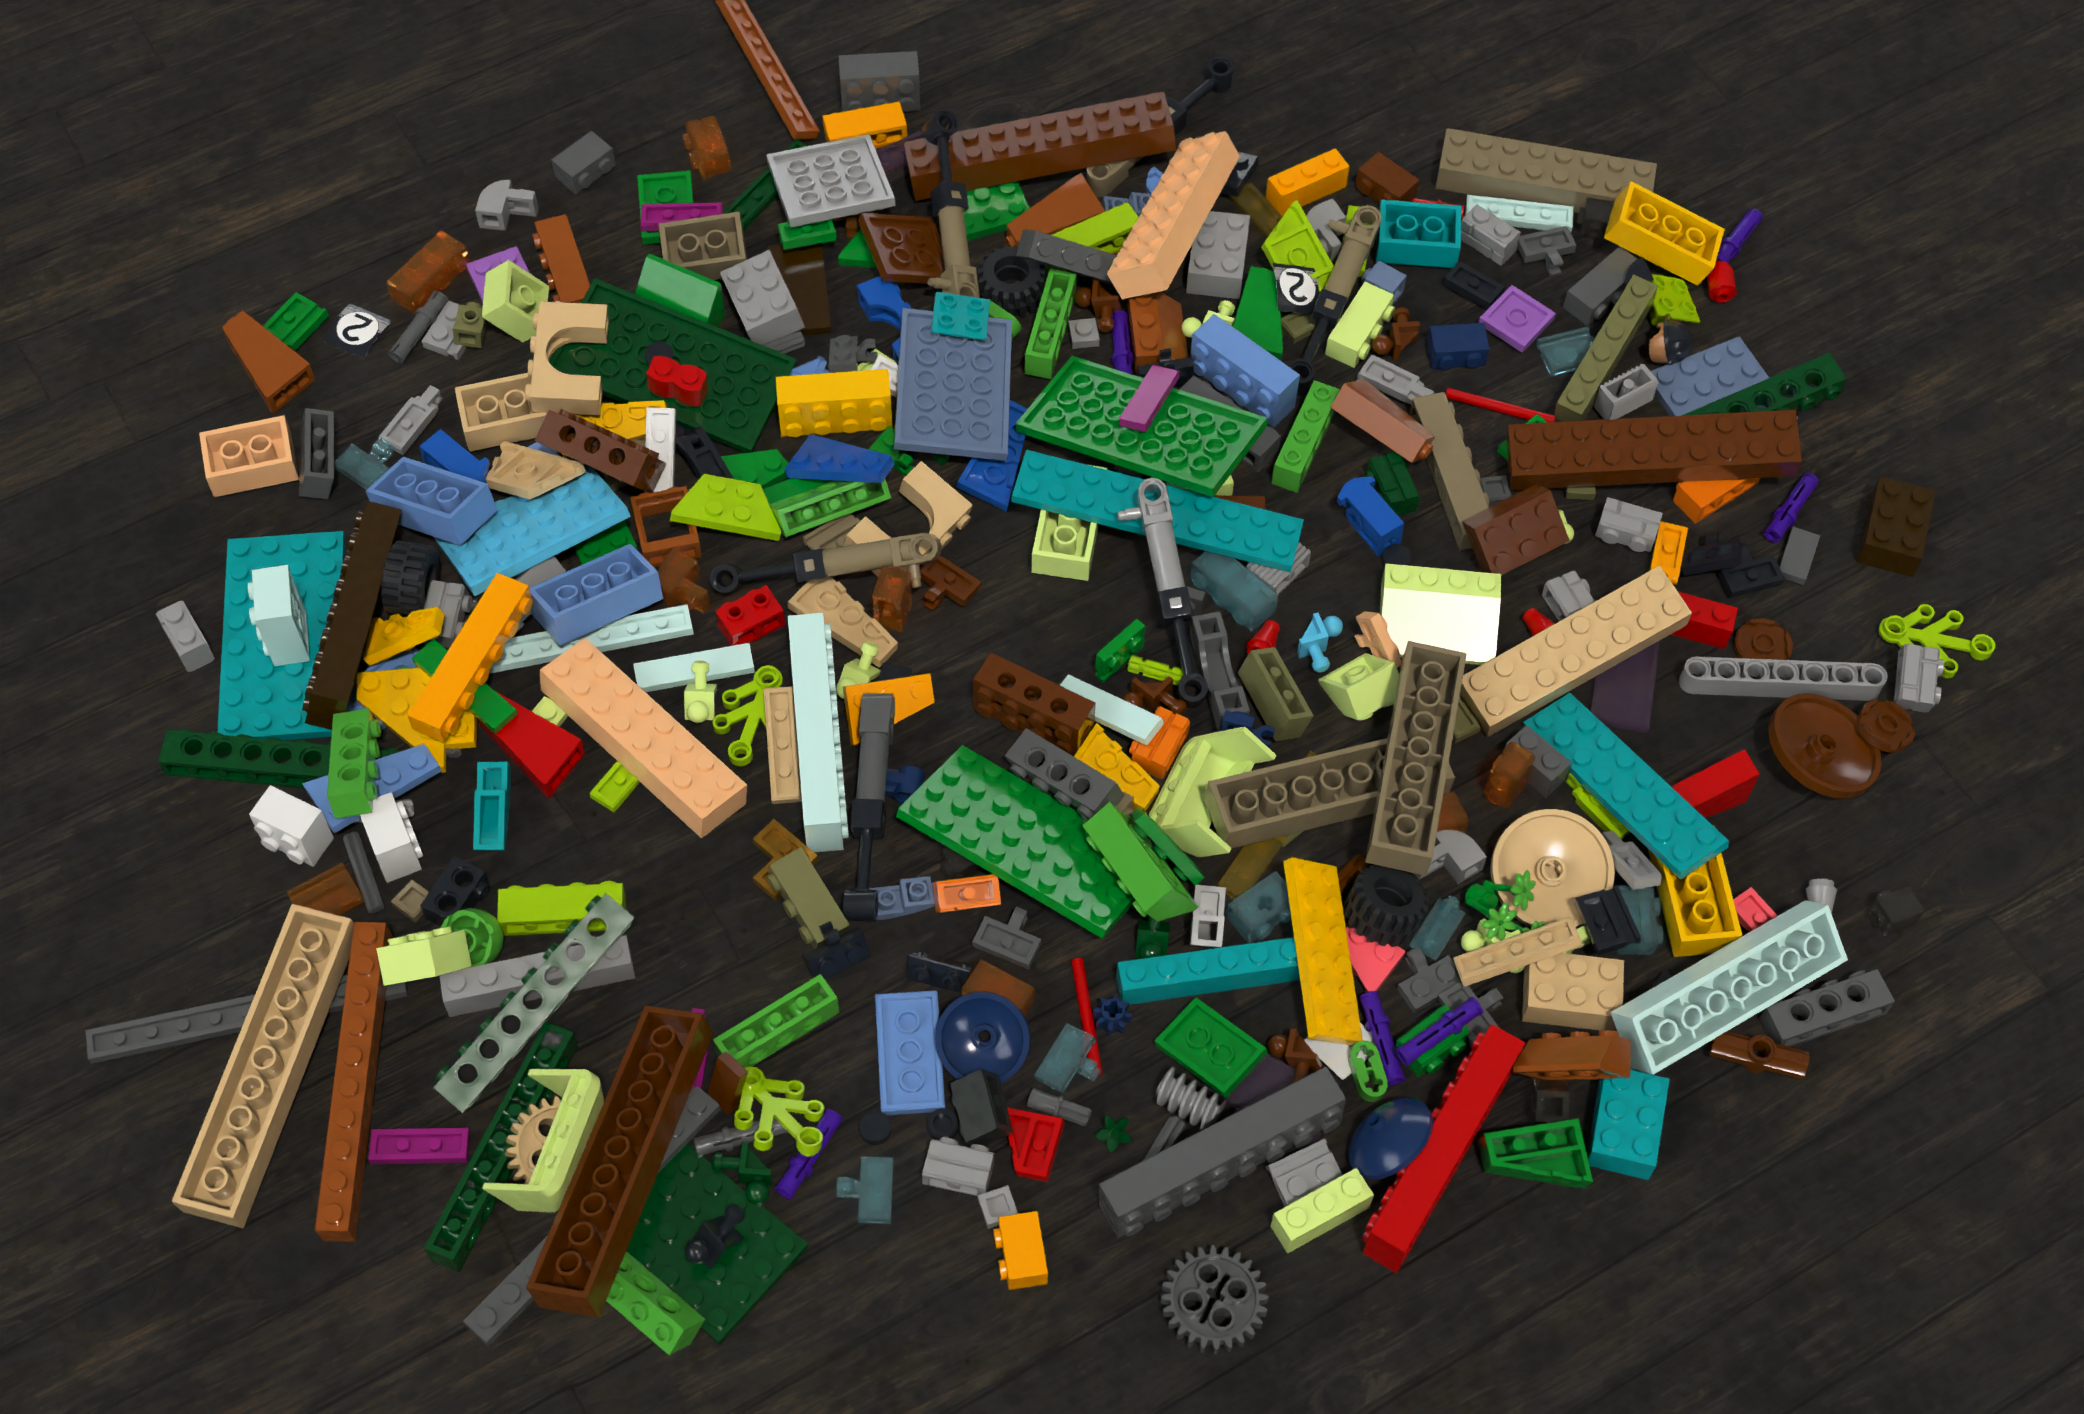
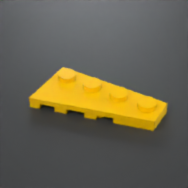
M664 400L628 402V404L602 403L600 415H574L631 441L646 438L647 408H668ZM563 454V457H564V458L573 459V458H571V457H569V456Z

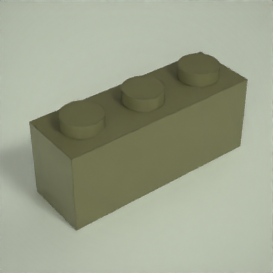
M1276 648L1251 650L1239 669L1238 674L1266 725L1275 728L1273 738L1275 741L1300 738L1314 715Z
M802 847L769 865L767 871L769 875L766 876V879L775 893L777 891L781 893L785 900L782 902V905L791 919L795 917L801 927L798 928V931L807 945L811 943L815 949L825 944L819 926L829 921L832 922L833 928L837 929L840 935L847 931L849 927L848 921Z

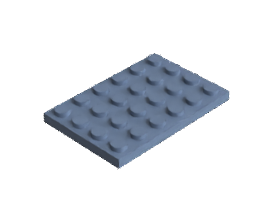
M902 308L894 449L1006 461L1009 432L1012 320L988 317L985 341L931 333L933 311Z

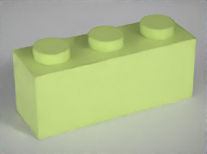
M1364 282L1328 337L1325 355L1355 368L1360 359L1364 360L1367 357L1371 347L1369 344L1377 335L1381 334L1384 321L1389 322L1395 311V307L1392 306L1394 294Z
M1355 1168L1275 1212L1270 1227L1288 1254L1369 1209L1374 1194L1358 1169Z

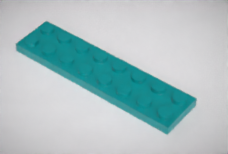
M1570 692L1523 722V727L1528 725L1572 763L1569 773L1680 880L1728 848L1729 840Z

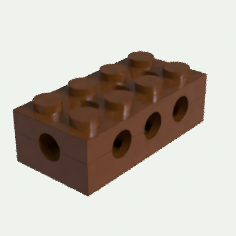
M560 409L559 413L548 410L535 439L538 443L649 493L654 492L666 465V462L658 459L659 453L563 409Z
M991 652L973 679V709L986 718L992 717L1002 722L1010 730H1018L1023 733L1027 728L1073 757L1094 727L1095 702Z

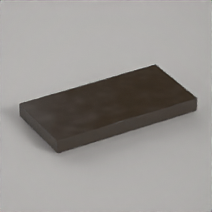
M821 243L783 250L782 245L767 246L804 323L805 328L798 331L803 335L832 333Z

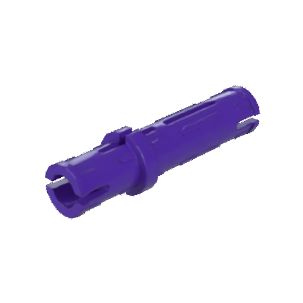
M1750 208L1731 234L1721 241L1716 262L1725 261L1729 263L1732 258L1740 253L1742 244L1763 219V215L1759 210L1754 208L1752 211V208Z
M1118 310L1113 312L1114 315L1112 314V319L1114 320L1112 331L1114 353L1112 355V363L1116 370L1133 375L1132 364L1134 362V355L1130 350L1128 313Z
M1803 473L1783 506L1776 509L1774 519L1764 533L1769 541L1774 543L1780 542L1788 527L1793 526L1796 522V515L1819 482L1818 478L1812 473Z
M1377 991L1364 993L1359 997V1000L1362 1003L1367 1019L1365 1023L1366 1030L1371 1032L1374 1045L1379 1051L1388 1086L1400 1084L1406 1080V1077L1403 1074L1389 1030L1390 1019L1384 1014L1379 993Z
M1470 997L1453 1011L1447 1010L1442 1014L1440 1020L1420 1032L1401 1047H1398L1396 1049L1397 1056L1406 1066L1410 1065L1411 1062L1434 1048L1450 1035L1459 1034L1463 1026L1477 1016L1482 1015L1483 1009L1474 997Z
M831 1109L825 1110L815 1127L823 1135L821 1150L811 1157L804 1156L799 1152L796 1157H792L788 1162L790 1167L775 1187L776 1192L784 1198L793 1199L795 1192L805 1177H810L812 1174V1166L826 1147L839 1124L843 1121V1118L837 1112Z

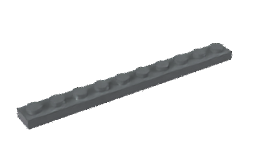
M347 975L342 976L328 1013L343 1010ZM406 982L387 985L385 1001L408 996ZM255 994L85 1030L88 1060L93 1064L238 1033L241 1031Z
M697 1085L690 1091L658 1173L721 1110L720 1105ZM547 1237L463 1320L464 1324L487 1346L534 1300L526 1286Z

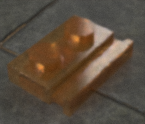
M343 863L287 891L293 904L334 915H340L364 902L362 895Z

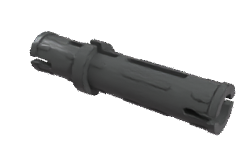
M434 290L423 307H419L416 310V316L388 352V355L394 361L401 364L404 363L426 330L437 320L436 317L449 301L443 293Z
M773 1118L771 1130L773 1136L788 1133V1131L775 1118ZM760 1120L754 1121L753 1126L748 1130H739L736 1127L728 1129V1126L721 1127V1131L693 1137L698 1157L725 1149L727 1152L733 1151V1147L740 1146L742 1143L753 1142L754 1133L759 1128Z

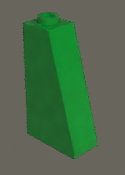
M1251 266L1233 328L1281 361L1283 343L1275 273L1266 268Z

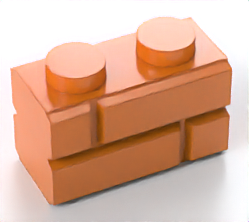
M1160 706L1154 714L1162 718L1163 726L1148 745L1133 740L1129 753L1132 754L1133 762L1136 761L1150 775L1162 780L1189 733L1190 721L1188 718L1177 713L1173 714L1172 711Z
M994 874L932 883L936 914L1001 905L998 877Z

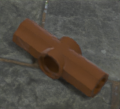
M1729 1031L1711 1040L1708 1050L1709 1056L1742 1064L1748 1071L1753 1073L1769 1071L1803 1080L1806 1075L1810 1058L1809 1052L1776 1044L1768 1036L1757 1035L1749 1037ZM1753 1050L1760 1051L1765 1058L1756 1056Z

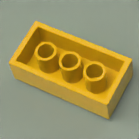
M1630 181L1615 199L1604 238L1698 286L1715 267L1725 229Z
M888 369L776 377L781 437H799L810 434L827 435L829 433L843 432L855 433L857 431L870 430L882 431L887 429L888 426L892 427Z
M1648 849L1651 863L1662 876L1661 883L1657 886L1674 957L1713 954L1742 937L1722 853L1680 880Z

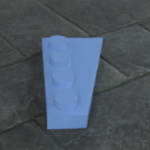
M425 744L375 760L379 773L378 778L374 779L377 797L392 792L395 799L441 772L439 764ZM329 775L302 783L316 807L322 810L328 825L334 833L361 818L360 815L335 819L327 798Z

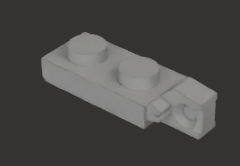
M1374 355L1369 357L1357 376V380L1365 379L1376 389L1408 404L1412 403V398L1434 394V391L1424 387L1425 384L1419 381V376Z
M430 385L421 397H411L380 434V443L404 455L439 410L438 405L442 401L440 390Z
M1613 830L1602 832L1613 856L1614 869L1633 890L1660 885L1661 873L1632 841L1624 843Z

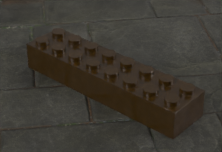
M367 500L364 511L358 510L354 530L348 543V551L343 560L341 575L337 581L334 599L330 605L326 627L322 633L319 651L316 654L311 678H309L302 711L307 712L306 724L332 730L333 714L347 711L380 593L385 560L394 543L401 509Z

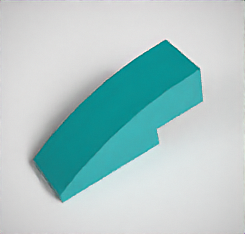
M477 762V790L474 793V851H505L511 793L512 766L509 762Z

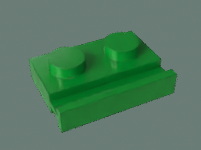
M295 292L263 327L293 351H296L329 315L327 309H321L313 301Z
M1138 619L1134 620L1096 654L1095 669L1097 672L1095 676L1103 683L1121 668L1132 655H1135L1143 648L1145 625Z

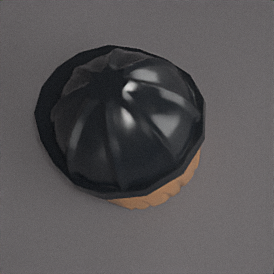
M1670 313L1666 314L1664 323L1657 324L1660 331L1650 339L1649 355L1652 362L1673 365L1688 356L1693 346V338L1690 329L1684 323L1672 320Z

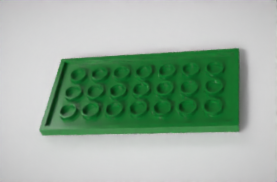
M1075 356L1070 357L1015 423L1016 432L1211 497L1216 495L1268 425L1267 417L1173 388L1146 432L1120 426L1119 418L1144 378Z
M963 745L898 808L897 818L1102 939L1135 901L1132 894L1127 895L1118 885L1117 880L1120 877L1117 873L1110 872L1101 861L1104 858L1102 852L1095 851L1086 840L1089 834L1082 826L1088 821L1076 810L1066 807L1057 799L1040 791Z

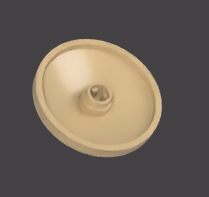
M1559 809L1533 811L1514 821L1499 837L1492 853L1490 866L1491 880L1495 884L1513 885L1517 883L1516 873L1523 876L1526 870L1530 872V880H1534L1536 885L1529 891L1534 894L1535 899L1528 901L1525 911L1521 909V905L1513 906L1516 895H1512L1511 892L1494 890L1501 904L1507 903L1508 912L1516 910L1517 915L1515 918L1529 927H1532L1534 921H1537L1538 924L1544 921L1545 925L1568 917H1572L1576 927L1582 925L1583 921L1575 905V898L1603 889L1605 891L1612 889L1615 875L1611 850L1599 830L1583 817Z

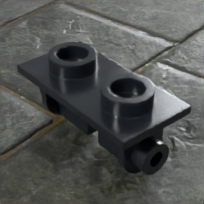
M922 950L919 953L913 951L909 955L906 979L966 994L968 979L972 976L973 967L968 966L967 962L962 963L947 959L946 963H941L940 956L925 953Z

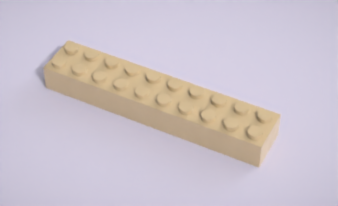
M295 904L291 905L172 1199V1203L182 1212L244 1228L350 958L354 923L350 918Z

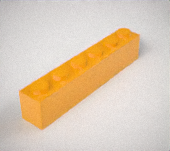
M496 573L410 710L408 718L413 730L441 742H445L449 734H453L456 731L463 711L471 707L476 690L479 686L485 684L489 676V669L494 661L498 662L500 660L507 640L513 638L516 634L518 622L523 614L529 613L533 604L529 585Z

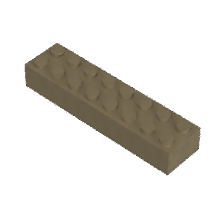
M1447 128L1435 189L1474 196L1574 206V213L1610 218L1615 199L1630 181L1653 192L1657 164Z
M1409 640L1407 642L1401 662L1366 863L1424 876L1428 872L1433 858L1467 653Z
M1388 738L1208 781L1204 801L1218 836L1231 848H1236L1373 814ZM1449 763L1443 796L1449 794L1455 779Z

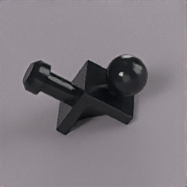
M729 1205L725 1211L726 1217L720 1216L702 1224L694 1238L687 1243L684 1249V1255L690 1263H704L708 1269H711L715 1266L725 1249L742 1243L744 1237L734 1228L736 1224H740L745 1218L744 1210L740 1206Z

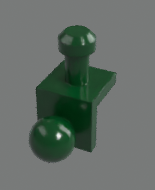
M1149 916V920L1139 919L1136 959L1167 955L1170 922L1156 921L1151 916Z
M742 1143L740 1157L724 1156L723 1152H716L712 1156V1169L715 1172H722V1169L739 1170L738 1174L741 1185H748L745 1195L750 1203L760 1205L767 1201L770 1194L768 1186L773 1187L774 1181L772 1170L768 1169L749 1148V1143Z

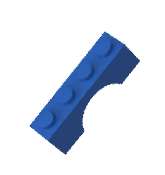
M881 276L858 284V303L868 320L886 322L901 331L902 308L911 309L908 302H903L897 283L882 281ZM900 337L892 344L893 360L898 365Z

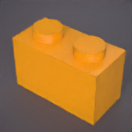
M1038 1212L999 1217V1228L993 1229L996 1249L1002 1248L1004 1259L998 1260L1001 1280L1007 1279L1009 1290L1047 1284L1048 1271Z

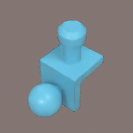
M1319 612L1313 614L1312 621L1305 634L1299 639L1298 658L1311 655L1314 671H1326L1330 666V662L1327 657H1324L1322 652L1326 651L1328 638L1336 637L1342 632V621L1336 616H1328L1322 621Z

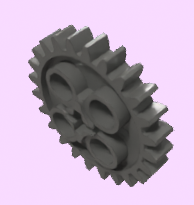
M1214 1245L1211 1246L1210 1254H1205L1204 1250L1198 1247L1196 1258L1189 1252H1186V1264L1176 1260L1174 1267L1177 1272L1168 1270L1167 1278L1171 1282H1163L1162 1290L1168 1294L1161 1296V1303L1169 1306L1163 1309L1162 1314L1163 1317L1173 1316L1168 1322V1328L1179 1327L1176 1337L1178 1340L1186 1335L1189 1337L1187 1347L1190 1348L1197 1341L1200 1343V1352L1202 1353L1207 1345H1212L1214 1354L1218 1353L1219 1345H1224L1229 1353L1232 1349V1342H1235L1242 1348L1245 1342L1243 1335L1253 1339L1255 1332L1252 1327L1261 1329L1263 1322L1258 1317H1266L1267 1309L1261 1305L1268 1302V1295L1260 1293L1265 1290L1266 1282H1256L1260 1277V1270L1250 1272L1252 1261L1248 1260L1243 1264L1240 1263V1252L1231 1258L1229 1257L1228 1247L1224 1248L1222 1254H1217ZM1209 1272L1215 1276L1216 1280L1212 1283H1206L1200 1279L1199 1275ZM1225 1275H1228L1230 1279L1221 1290L1220 1300L1215 1301L1206 1322L1200 1324L1199 1320L1208 1308L1209 1298L1212 1299L1215 1296L1221 1280ZM1233 1288L1241 1289L1245 1297L1235 1299L1229 1295L1228 1291ZM1187 1300H1195L1201 1307L1196 1311H1191L1183 1303ZM1216 1316L1226 1317L1230 1324L1226 1327H1219L1213 1322V1318Z

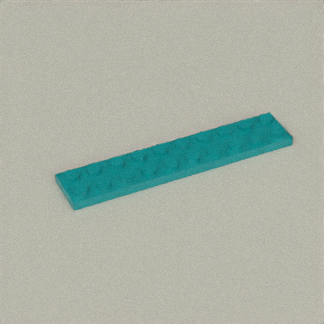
M1026 450L1011 502L1146 536V533L1143 532L1141 518L1120 521L1117 516L1118 511L1138 507V489L1145 479ZM1166 485L1173 516L1172 526L1176 544L1291 572L1304 519ZM1154 491L1144 494L1150 501L1160 498L1159 494Z

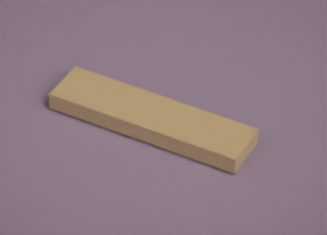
M793 686L765 688L763 690L772 804L802 802Z
M1568 917L1453 957L1462 984L1465 987L1581 947L1583 944L1572 917Z

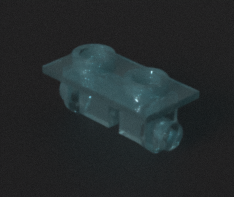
M1453 896L1443 900L1438 898L1409 946L1413 949L1419 947L1424 955L1437 961L1466 914L1459 909V900Z

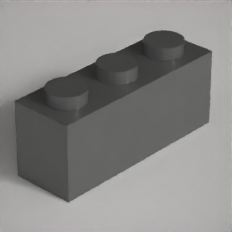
M1619 246L1567 291L1563 308L1587 326L1596 319H1602L1607 313L1608 308L1616 304L1623 293L1626 273L1629 266L1637 258Z
M305 408L300 426L299 496L328 499L334 480V412Z

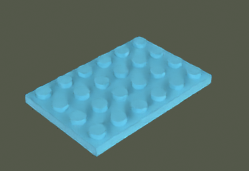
M583 463L586 470L584 474L529 500L512 495L504 500L496 501L497 511L461 546L434 536L433 538L467 587L476 596L486 591L496 573L511 578L631 517L627 507L594 468Z

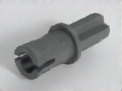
M1033 1088L1028 1099V1108L1039 1110L1053 1117L1063 1118L1082 1126H1086L1091 1117L1090 1108L1064 1100L1065 1096L1063 1095L1057 1097Z

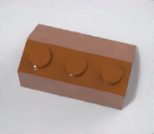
M1162 292L1127 299L1131 348L1134 355L1135 376H1137V366L1159 362V350L1171 348V360L1188 358L1186 337L1181 328L1183 316L1179 302Z
M1611 1030L1599 1031V1036H1590V1033L1571 1032L1570 1037L1561 1038V1034L1543 1033L1541 1039H1529L1513 1066V1072L1542 1081L1630 1078L1631 1040L1620 1037L1617 1031Z

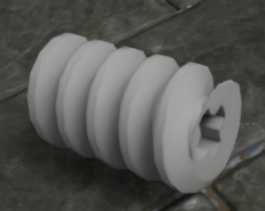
M1172 1066L1156 1090L1157 1104L1163 1106L1168 1102V1111L1171 1113L1180 1108L1179 1118L1185 1119L1190 1115L1189 1123L1192 1126L1197 1125L1202 1120L1201 1131L1214 1125L1227 1100L1221 1105L1217 1104L1218 1093L1207 1098L1208 1087L1206 1086L1199 1092L1195 1091L1197 1084L1195 1079L1188 1085H1185V1073L1181 1074L1177 1079L1173 1078L1175 1068Z

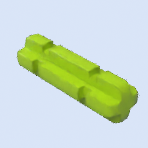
M1132 655L1128 662L1127 668L1129 672L1135 674L1142 672L1143 676L1164 681L1170 676L1173 679L1174 685H1179L1181 677H1183L1181 668L1173 667L1171 669L1169 668L1170 665L1150 659L1143 661L1142 657Z

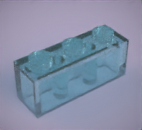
M1206 551L1192 562L1190 578L1194 585L1199 589H1204L1212 596L1213 601L1219 607H1224L1228 610L1238 624L1245 625L1250 631H1253L1276 612L1278 595L1235 558Z

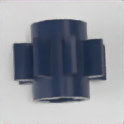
M1117 995L1108 1000H1105L1103 997L1100 998L1101 1009L1094 1008L1093 1017L1099 1018L1096 1022V1029L1103 1028L1108 1032V1036L1117 1031H1120L1122 1034L1125 1033L1124 1023L1132 1022V1014L1125 1013L1129 1009V1002L1122 1003L1118 1000ZM1110 1013L1116 1014L1115 1018L1109 1017Z

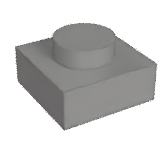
M1096 318L1068 321L1072 349L1099 346L1100 339Z
M1009 1186L977 1195L987 1229L999 1226V1217L1018 1214Z

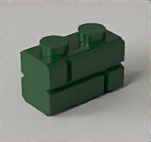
M1392 452L1385 456L1381 455L1370 458L1367 469L1364 471V477L1372 476L1375 479V486L1373 488L1398 516L1415 512L1418 509L1420 495L1402 456Z

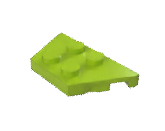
M1296 200L1288 208L1261 248L1272 268L1273 263L1314 268L1315 272L1309 276L1313 279L1317 278L1320 295L1334 266L1298 200Z
M709 474L702 475L675 506L670 516V521L770 540L779 541L781 536V529L760 484Z

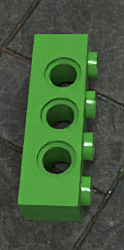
M1050 268L1025 353V374L1052 379L1074 302L1077 273Z
M1315 380L1313 381L1274 464L1271 484L1298 493L1334 416L1335 410L1331 408V405L1340 389Z
M886 479L882 483L835 480L772 503L770 507L781 529V534L788 537L891 498Z
M369 708L333 714L327 798L335 819L372 813L373 800L377 799V788L374 779L378 778L379 773L375 758L380 756V751L376 739L381 737L379 721L377 719L373 720Z
M819 974L714 1038L713 1043L716 1055L718 1057L727 1052L744 1068L752 1067L839 1013L838 998L823 976Z
M626 1251L606 1301L668 1355L690 1345L705 1318Z

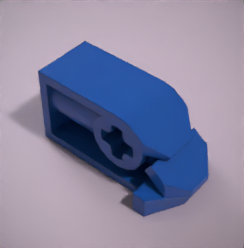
M441 429L420 445L424 464L483 483L486 482L490 467L489 460L484 457L479 461Z
M1372 476L1353 478L1342 486L1337 502L1340 506L1346 507V517L1349 523L1379 557L1387 546L1401 544L1404 522L1373 488L1375 486V479Z

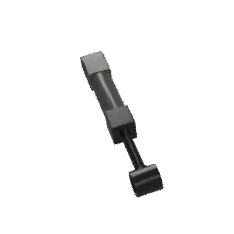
M863 693L859 726L861 747L856 799H853L850 825L854 837L861 838L857 887L846 889L844 893L843 913L846 920L876 921L878 917V891L869 889L873 838L883 839L885 835L887 810L884 802L889 744H892L895 718L894 693Z

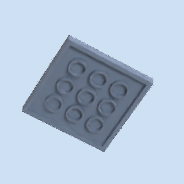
M1740 336L1690 355L1673 365L1668 364L1651 371L1659 382L1654 395L1669 416H1681L1769 378ZM1757 405V407L1762 409L1767 408L1763 405Z

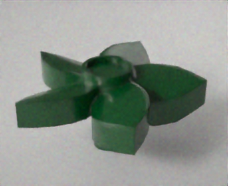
M1105 1115V1128H1101L1095 1133L1094 1136L1105 1141V1146L1110 1153L1117 1148L1118 1141L1122 1143L1131 1142L1129 1135L1123 1132L1129 1118L1119 1119L1115 1123L1113 1118Z

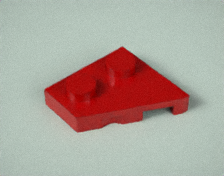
M1007 1107L1014 1132L1008 1135L1017 1176L1048 1182L1065 1124L1063 1118Z

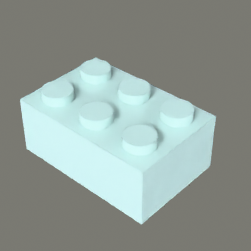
M282 565L252 570V582H248V593L250 600H254V607L249 608L251 624L256 625L257 637L259 641H262L265 656L271 657L274 666L310 661L307 613L289 566Z

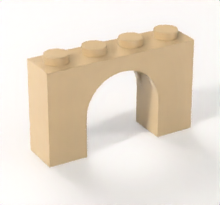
M539 301V311L533 313V329H537L536 336H531L530 351L534 353V359L528 361V376L532 377L531 384H526L525 399L530 401L532 412L547 413L548 410L559 413L560 409H563L572 414L600 415L602 402L601 376L565 374L552 367L549 359L556 349L568 343L607 344L609 324L607 305Z
M922 461L903 478L899 492L925 514L930 526L929 533L938 537L943 549L952 539L953 535L951 533L956 528L962 530L970 521L969 513L972 504ZM865 516L846 535L843 546L886 540L891 537ZM927 539L922 540L919 544V551L922 555L927 556L932 551V544ZM908 565L871 570L894 591L901 584L906 586L911 581Z

